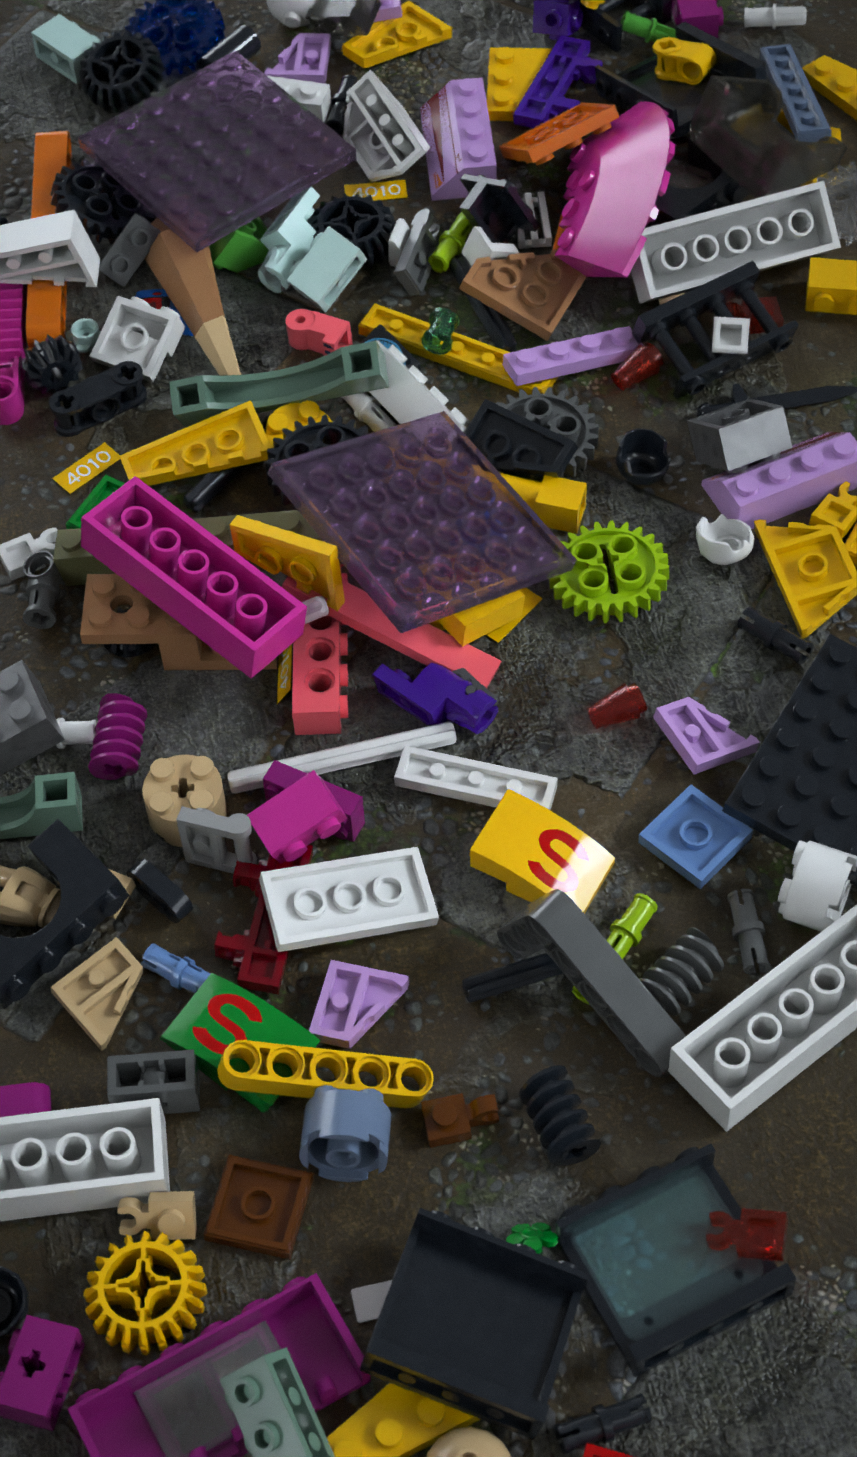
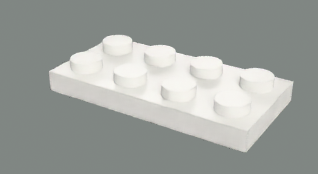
M418 847L260 873L259 882L278 952L437 925L439 920Z

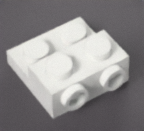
M117 296L93 347L90 358L96 363L111 368L124 361L136 362L142 367L143 379L154 382L166 355L173 356L185 330V325L180 320V315L168 307L162 306L159 310L150 307L149 303L138 297L132 296L129 300Z

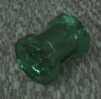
M435 308L429 315L430 326L422 336V344L431 353L446 354L452 348L453 340L451 337L453 332L459 327L460 319L456 313L448 308Z

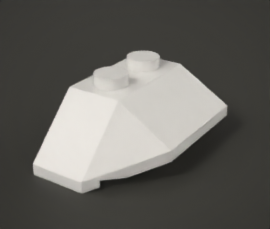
M371 70L347 91L346 102L348 105L344 119L343 140L370 181L374 182L403 174L429 150V144L404 107Z

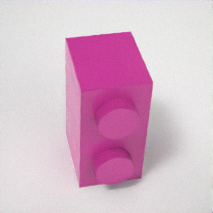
M314 770L247 814L251 825L266 849L279 863L285 860L291 862L298 859L307 851L306 846L318 838L325 839L332 836L341 828L340 823L348 819L323 779Z

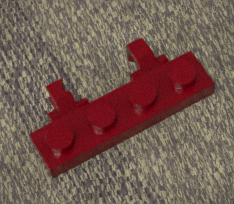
M312 845L306 846L307 851L301 857L291 862L285 860L279 863L270 854L268 860H259L258 864L236 862L233 874L234 887L239 885L248 886L251 891H255V896L258 897L250 930H245L244 935L235 934L230 937L224 936L218 931L214 947L215 957L233 961V966L240 968L237 979L238 986L279 995L289 950L282 952L277 950L259 882L260 873L311 864L313 856Z

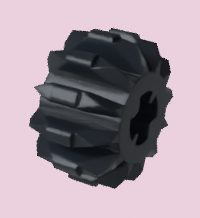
M47 334L44 341L39 342L34 339V347L24 349L25 358L21 360L25 378L29 385L37 388L42 394L49 390L56 393L59 388H69L70 381L79 380L78 372L83 369L82 361L78 355L79 352L76 346L71 341H67L62 335L54 339Z

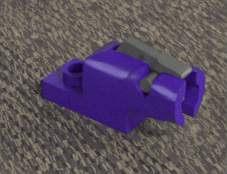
M382 663L372 674L380 694L428 726L444 723L449 720L471 730L475 734H479L488 728L498 713L499 707L496 706L495 696L464 668L450 671L444 666L430 663L413 681L404 671L400 669L393 671Z

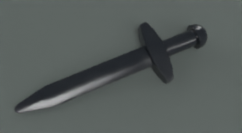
M733 384L731 402L710 406L708 403H703L697 408V417L749 398L739 384ZM824 386L751 399L780 405L786 409L835 401L856 393L857 387Z

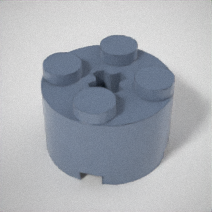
M329 1085L317 1087L314 1090V1096L305 1106L299 1152L301 1163L307 1169L310 1163L319 1168L318 1176L339 1182L367 1180L368 1172L377 1168L378 1174L383 1172L388 1161L391 1111L383 1102V1094L376 1089L356 1091L337 1089Z

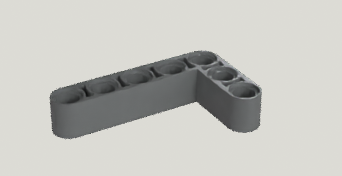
M555 889L532 901L497 931V937L502 946L518 959H523L544 949L648 1073L655 1077H660L669 1069L671 1047L681 1041L686 1035L566 893Z

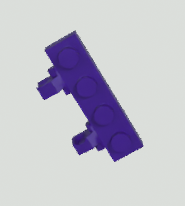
M562 35L559 37L513 113L514 124L535 128L580 104V101L565 98L564 95L573 80L578 81L581 79L584 83L595 84V66L600 65L603 67V61L587 57L590 53V41Z

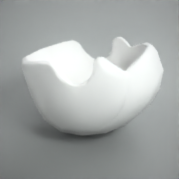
M721 514L712 523H708L707 518L702 517L696 526V540L700 553L713 564L729 565L746 558L753 549L754 535L751 527L741 520L727 519L726 516Z

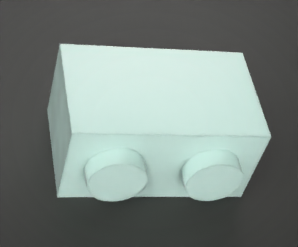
M60 14L31 32L36 57L76 84L81 82L79 78V72L81 71L80 61L85 60L84 51L93 50L92 42L101 43L95 35L89 34L75 22L69 21Z
M330 226L324 232L316 235L311 243V249L303 259L295 262L287 279L297 292L325 313L367 260L357 246Z

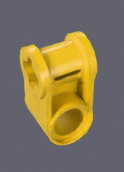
M665 37L653 44V51L657 55L655 76L660 80L697 85L709 73L717 61L713 48L704 43Z

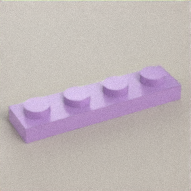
M627 326L503 354L502 366L515 385L520 386L642 358L644 345L642 343L638 344L632 335V329Z

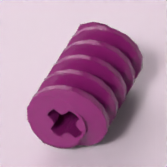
M108 693L101 698L99 703L98 721L95 726V736L93 738V748L90 753L91 760L88 768L89 772L96 778L117 780L123 776H131L137 773L139 769L140 747L143 744L142 734L146 728L144 722L147 719L148 713L142 705L135 703L132 698L118 693Z

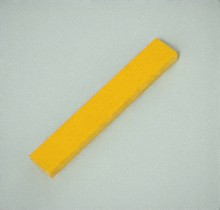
M375 303L358 325L359 334L367 337L375 327L381 324L412 354L516 392L522 389L527 395L532 394L533 387H537L540 394H545L547 388H552L558 377L516 386L502 366L503 354L511 352Z

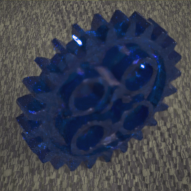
M155 0L156 3L154 4L145 1V10L136 8L137 17L128 18L130 25L125 26V31L128 30L132 35L139 32L144 38L148 37L161 54L167 75H170L173 69H177L180 74H183L184 67L187 66L192 71L195 70L194 63L217 45L220 40L225 38L224 30L226 29L220 9L215 7L214 1L207 3V0Z

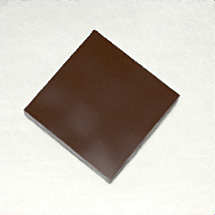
M228 1155L203 1234L205 1241L290 1260L313 1183V1173Z

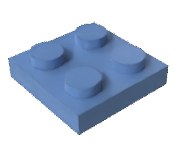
M690 784L639 834L638 843L701 889L752 839L753 829L722 812L723 807Z

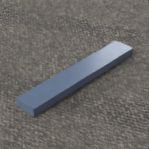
M785 44L760 48V60L765 62L766 74L798 145L831 141V128L792 46Z

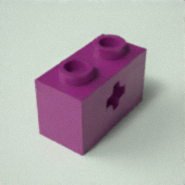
M26 1315L22 1328H17L11 1337L8 1349L11 1357L5 1372H0L1 1417L54 1431L85 1346L79 1328ZM40 1365L43 1366V1371L38 1370ZM29 1372L33 1373L31 1378L28 1376Z

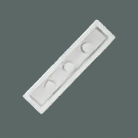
M406 745L404 746L394 776L395 786L495 808L506 791L510 789L549 810L552 807L558 781L556 777Z

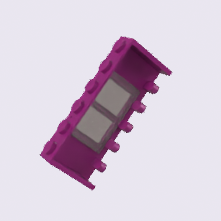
M315 1273L308 1278L302 1276L291 1280L282 1288V1292L267 1300L261 1298L249 1303L243 1308L240 1315L227 1322L217 1321L210 1324L201 1332L199 1337L185 1345L177 1343L168 1347L160 1354L159 1359L144 1367L134 1366L129 1368L118 1377L117 1382L102 1390L97 1388L85 1392L76 1400L75 1405L67 1409L90 1457H241L248 1453L244 1444V1435L234 1412L230 1410L226 1403L225 1391L220 1378L263 1355L287 1347L316 1413L371 1382V1376L359 1371L364 1356L320 1278Z

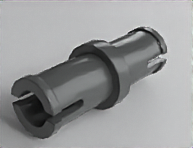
M741 889L744 905H740L737 890L732 891L727 895L734 921L732 936L739 943L744 965L743 970L746 974L755 975L756 970L753 958H757L760 973H764L770 969L771 965L768 961L763 940L766 930L764 923L758 919L754 893L751 889Z

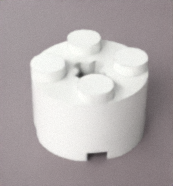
M799 841L792 858V864H794L793 879L785 878L779 892L778 902L781 903L778 913L783 914V919L822 932L841 917L852 885L850 880H848L850 871H856L857 856L813 841L808 843Z

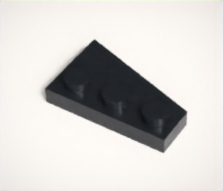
M485 399L448 460L450 463L474 468L537 476L547 475L559 478L578 449V446L574 441Z

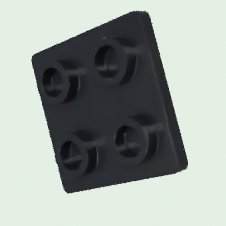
M463 174L460 178L469 194L459 208L473 227L476 226L483 229L492 243H509L518 228L535 232L540 225L533 216V210L523 202L517 193V187L509 180H497L483 175L474 176L469 174Z

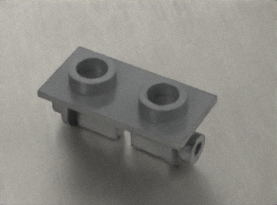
M135 213L101 260L99 271L124 287L147 256L152 244L162 231L153 226L146 218Z

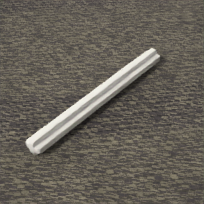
M444 722L277 761L307 774L314 770L319 775L401 756L405 745L425 750L451 745L456 742L457 737L453 723ZM273 761L229 771L227 778L231 792L236 794L264 787L262 778Z

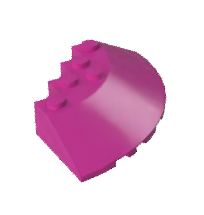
M639 102L620 115L619 118L611 121V128L596 135L592 134L583 140L581 144L574 147L570 154V160L572 161L567 170L572 174L566 182V188L568 189L563 196L568 203L562 211L563 219L559 224V227L565 231L558 240L559 248L555 256L586 277L627 278L647 240L642 233L646 225L650 221H655L659 209H657L655 202L657 196H663L668 187L671 173L666 170V166L673 158L675 152V144L670 141V136L675 129L672 119L667 117L669 113L653 102Z

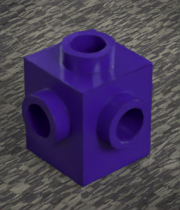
M534 0L533 33L549 34L550 39L558 40L561 35L568 37L579 30L583 20L580 0Z

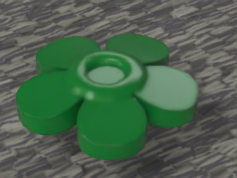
M534 1223L532 1227L528 1224H518L511 1228V1235L506 1238V1242L527 1245L534 1249L537 1254H540L543 1250L542 1246L548 1248L557 1245L558 1235L552 1232L551 1226L546 1223Z

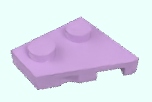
M690 697L657 707L653 716L656 723L693 774L755 753L760 744L759 740L751 734L745 739L728 728L730 721L718 714L707 711L705 706Z

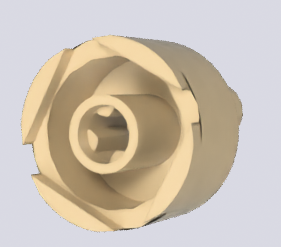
M176 755L169 758H159L151 764L150 771L143 783V799L151 829L155 834L157 833L163 837L165 842L173 846L182 847L176 821L182 806L192 809L205 808L217 815L227 817V805L222 779L210 758L195 755Z

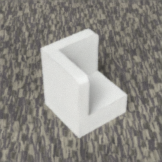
M474 226L462 249V254L472 266L477 258L490 257L491 260L507 259L508 255L519 254V251L514 244L492 243L481 227Z

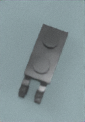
M428 208L421 209V211L415 214L411 222L413 227L394 270L398 281L404 286L410 296L422 293L432 269L428 259L439 245V238L444 232L440 224L434 223L432 225L434 215Z

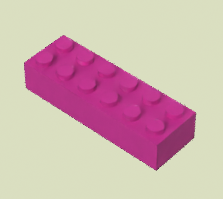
M134 476L81 517L82 548L252 679L303 635L307 611L305 604L138 477Z

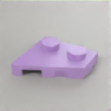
M299 33L292 40L290 47L284 49L278 56L279 63L273 69L267 68L264 71V75L325 84L331 47L330 33Z
M331 960L309 1032L321 1040L320 1043L351 1049L406 992L409 986V976Z

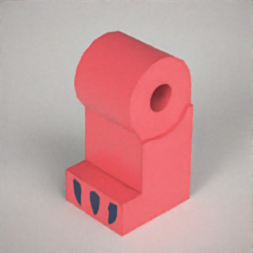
M307 309L294 310L285 319L289 344L296 350L309 349L325 356L341 347L352 345L349 321Z

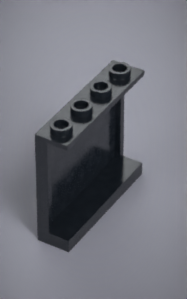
M687 22L675 26L676 38L683 41L707 44L713 48L717 57L714 67L697 85L658 79L655 76L657 55L617 75L600 65L595 66V88L599 96L625 111H628L639 102L658 104L669 113L667 117L672 119L675 131L671 137L675 139L767 92L765 62Z
M420 1208L359 1371L535 1440L545 1423L550 1407L547 1403L582 1292L589 1281L590 1274L580 1271L577 1266L570 1262L555 1261L539 1255L527 1245L511 1244L496 1238L490 1231L484 1228H471L453 1221L450 1216L443 1212L428 1211Z

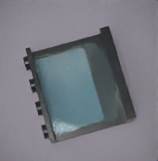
M711 1143L700 1149L691 1147L684 1150L675 1158L674 1162L662 1168L653 1166L646 1169L637 1177V1181L623 1188L620 1185L608 1188L600 1194L597 1201L585 1207L575 1205L564 1211L560 1215L559 1220L556 1221L555 1233L558 1235V1245L568 1262L577 1266L580 1271L590 1274L589 1281L584 1290L635 1377L793 1294L796 1276L787 1263L777 1267L715 1169L713 1163L716 1150Z

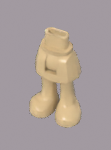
M0 865V886L4 888L0 892V923L19 927H35L38 923L39 927L44 928L53 919L59 908L61 890L56 888L47 878L29 867L23 866L12 869Z

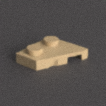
M116 937L52 985L51 993L102 1051L107 1047L143 974V966Z

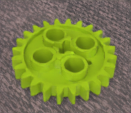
M610 520L607 528H602L597 521L594 523V530L589 531L582 525L580 526L579 536L571 532L567 533L568 543L558 541V551L551 552V562L548 563L549 587L554 590V599H562L563 609L574 606V616L576 617L584 611L588 612V621L590 622L596 615H602L604 623L609 621L610 615H615L619 622H623L624 613L627 612L634 618H637L639 607L650 611L651 600L660 602L661 591L667 590V580L669 579L668 554L663 553L662 543L654 544V534H648L643 537L641 526L634 531H629L628 522H625L621 528H615L614 521ZM601 549H605L607 552L610 574L614 579L616 594L611 593L607 567L603 563Z

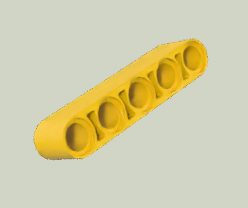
M237 1040L229 1044L222 1055L217 1069L218 1078L221 1083L227 1088L236 1091L312 1098L314 1090L323 1085L356 1091L376 1089L383 1094V1102L388 1107L413 1108L419 1105L431 1089L434 1081L433 1072L430 1067L418 1059L249 1040ZM233 1058L243 1059L248 1063L250 1071L245 1073L236 1072L231 1068L229 1060ZM284 1063L288 1065L293 1075L285 1078L277 1075L273 1070V1064ZM319 1067L328 1068L333 1072L335 1081H322L317 1076L316 1069ZM358 1073H371L377 1080V1086L369 1087L363 1084ZM408 1076L415 1079L419 1085V1091H410L405 1088L401 1077Z

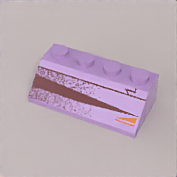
M483 78L451 80L420 108L423 137L430 146L426 152V161L432 201L466 198L469 192L460 181L463 174L483 175L487 178L497 179V165Z
M826 432L795 444L791 449L780 452L779 458L768 462H759L758 460L749 463L748 469L739 473L729 474L727 471L702 480L701 485L721 514L726 516L727 519L743 521L752 530L754 529L755 520H766L767 524L821 503L828 493L837 496L841 484L846 481L850 483L848 492L856 489L857 441L850 432Z

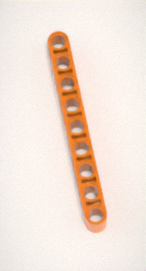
M68 130L36 132L31 219L55 214L56 206L51 205L52 196L50 195L56 174L61 173L62 167L70 168L72 162V146ZM33 280L32 285L28 284L26 337L29 348L34 347V339L42 342L47 334L54 339L59 335L65 338L67 281H65L64 286H54L51 280Z

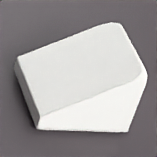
M401 218L396 221L389 238L390 266L395 267L411 232L405 220Z
M714 317L712 353L747 355L750 319Z

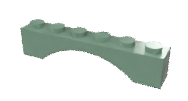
M375 340L341 347L316 360L285 369L244 375H200L170 381L169 386L173 416L185 427H188L250 400L256 413L276 410L289 403H302L306 400L318 402L389 388L385 353Z

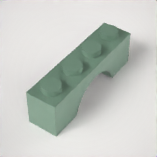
M75 772L34 776L32 783L23 791L14 795L0 797V839L40 835L57 819L71 832L83 831L82 795Z

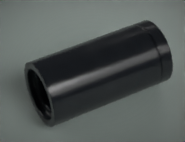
M240 25L197 60L199 74L203 78L207 67L236 71L260 51L261 42L259 37L250 27Z

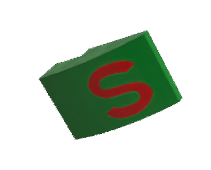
M213 973L208 976L160 1037L163 1042L175 1051L194 1049L199 1070L226 1091L229 1088L221 1083L218 1078L217 1069L222 1055L229 1044L237 1040H249L315 1048L321 1041L299 1023L263 999ZM233 1058L229 1060L231 1068L236 1072L245 1073L250 1071L248 1063L243 1059ZM284 1063L273 1064V1070L277 1075L284 1078L293 1075L288 1065ZM236 1091L262 1113H265L279 1097V1095Z

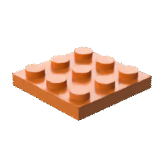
M582 102L500 145L499 148L505 159L516 160V162L524 161L526 164L535 162L536 165H540L554 158L553 152L564 147L565 150L581 144L583 142L581 137L591 132L593 135L608 130L611 128L610 122L619 118V114L615 105Z

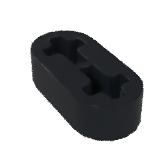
M146 859L139 860L126 872V876L133 879L136 885L135 889L172 922L179 923L193 910V905L187 895Z

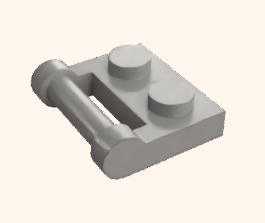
M184 806L181 807L176 821L186 862L233 874L237 861L258 864L256 854L251 850L249 835L251 834L252 826L247 815L236 813L230 817H225L205 808L192 809ZM225 838L233 839L236 854L227 852Z

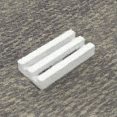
M538 192V197H532L531 193H525V197L521 199L533 210L534 218V207L539 208L543 239L538 238L537 231H530L531 240H525L524 229L518 228L516 231L518 248L552 246V235L544 192Z

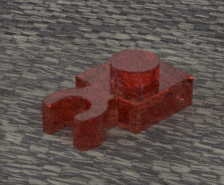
M742 1208L740 1220L732 1219L729 1214L722 1211L709 1213L711 1226L725 1228L721 1234H706L709 1248L724 1250L731 1245H737L738 1257L783 1261L788 1227L787 1212Z

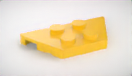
M759 519L754 521V531L801 638H807L857 595V570L837 527L834 525L817 524L815 526H808L804 523L789 522L788 527L766 526V520Z

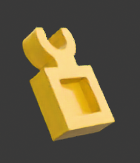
M846 481L841 484L837 497L828 493L811 514L809 525H834L837 527L841 538H844L857 521V496L848 494L849 482Z

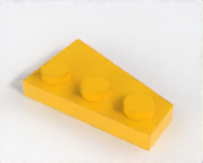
M490 48L487 85L489 121H514L513 113L549 56L552 48Z

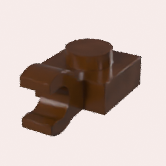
M463 1093L421 1102L430 1148L472 1139L470 1127L491 1125L499 1122L495 1094L480 1096L466 1105Z

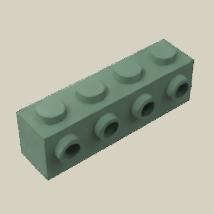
M287 1347L263 1355L220 1378L225 1391L226 1403L236 1416L244 1435L245 1447L252 1457H335Z

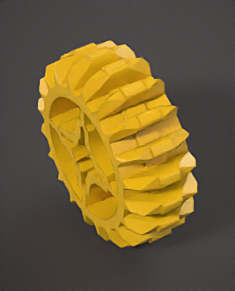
M144 1230L140 1242L134 1243L133 1238L126 1234L124 1238L125 1246L121 1249L117 1245L110 1243L108 1250L111 1257L108 1259L96 1256L95 1263L100 1271L88 1272L87 1281L91 1287L84 1289L85 1301L91 1303L85 1309L89 1319L95 1320L93 1324L95 1332L98 1335L106 1333L105 1339L107 1344L112 1347L121 1341L123 1351L128 1354L134 1349L136 1344H139L141 1353L146 1356L149 1354L151 1344L157 1343L159 1349L164 1351L168 1348L166 1339L171 1336L175 1341L182 1343L184 1336L181 1328L185 1327L195 1330L197 1323L192 1314H202L205 1309L203 1301L199 1299L207 1295L206 1284L200 1282L205 1277L202 1266L195 1265L197 1262L195 1253L191 1250L184 1252V1244L179 1239L169 1245L168 1236L163 1232L157 1237L155 1242H152L149 1232ZM153 1264L169 1268L181 1280H170L169 1276H158L154 1272ZM135 1268L130 1276L120 1279L128 1271ZM148 1278L151 1289H148L147 1296L145 1297V1304L143 1307L140 1297L144 1294V1289H146ZM110 1305H121L122 1309L135 1310L138 1322L120 1317L111 1309ZM172 1306L166 1313L156 1318L157 1313L161 1309Z

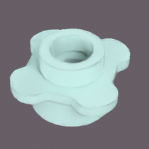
M83 318L73 323L71 330L66 333L67 341H71L77 346L79 352L86 353L93 349L101 331H99L96 321Z

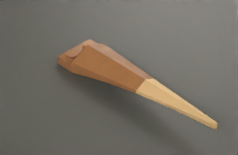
M185 196L151 223L162 232L159 233L144 259L219 376L241 375L219 295L206 225L194 201Z

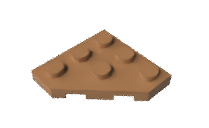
M556 249L552 250L550 254L535 256L534 252L510 254L507 259L491 260L490 257L477 258L463 279L459 289L548 341L587 277L556 257L555 253L558 250Z

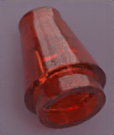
M649 342L644 345L639 344L616 371L611 374V378L614 384L624 391L658 374L660 367L664 365L663 357L653 344Z
M623 683L594 703L593 706L587 708L588 715L595 729L639 719L640 714L647 711V705L636 683L628 686Z

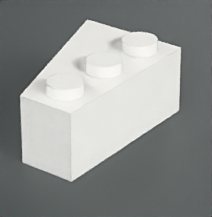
M75 210L0 225V283L32 285L33 280H51L54 286H64L65 281L86 282V287H97L100 257Z

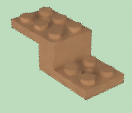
M87 574L80 630L82 644L159 643L164 670H239L117 574ZM122 604L132 606L125 613H116L113 611L117 606ZM278 656L263 669H277Z

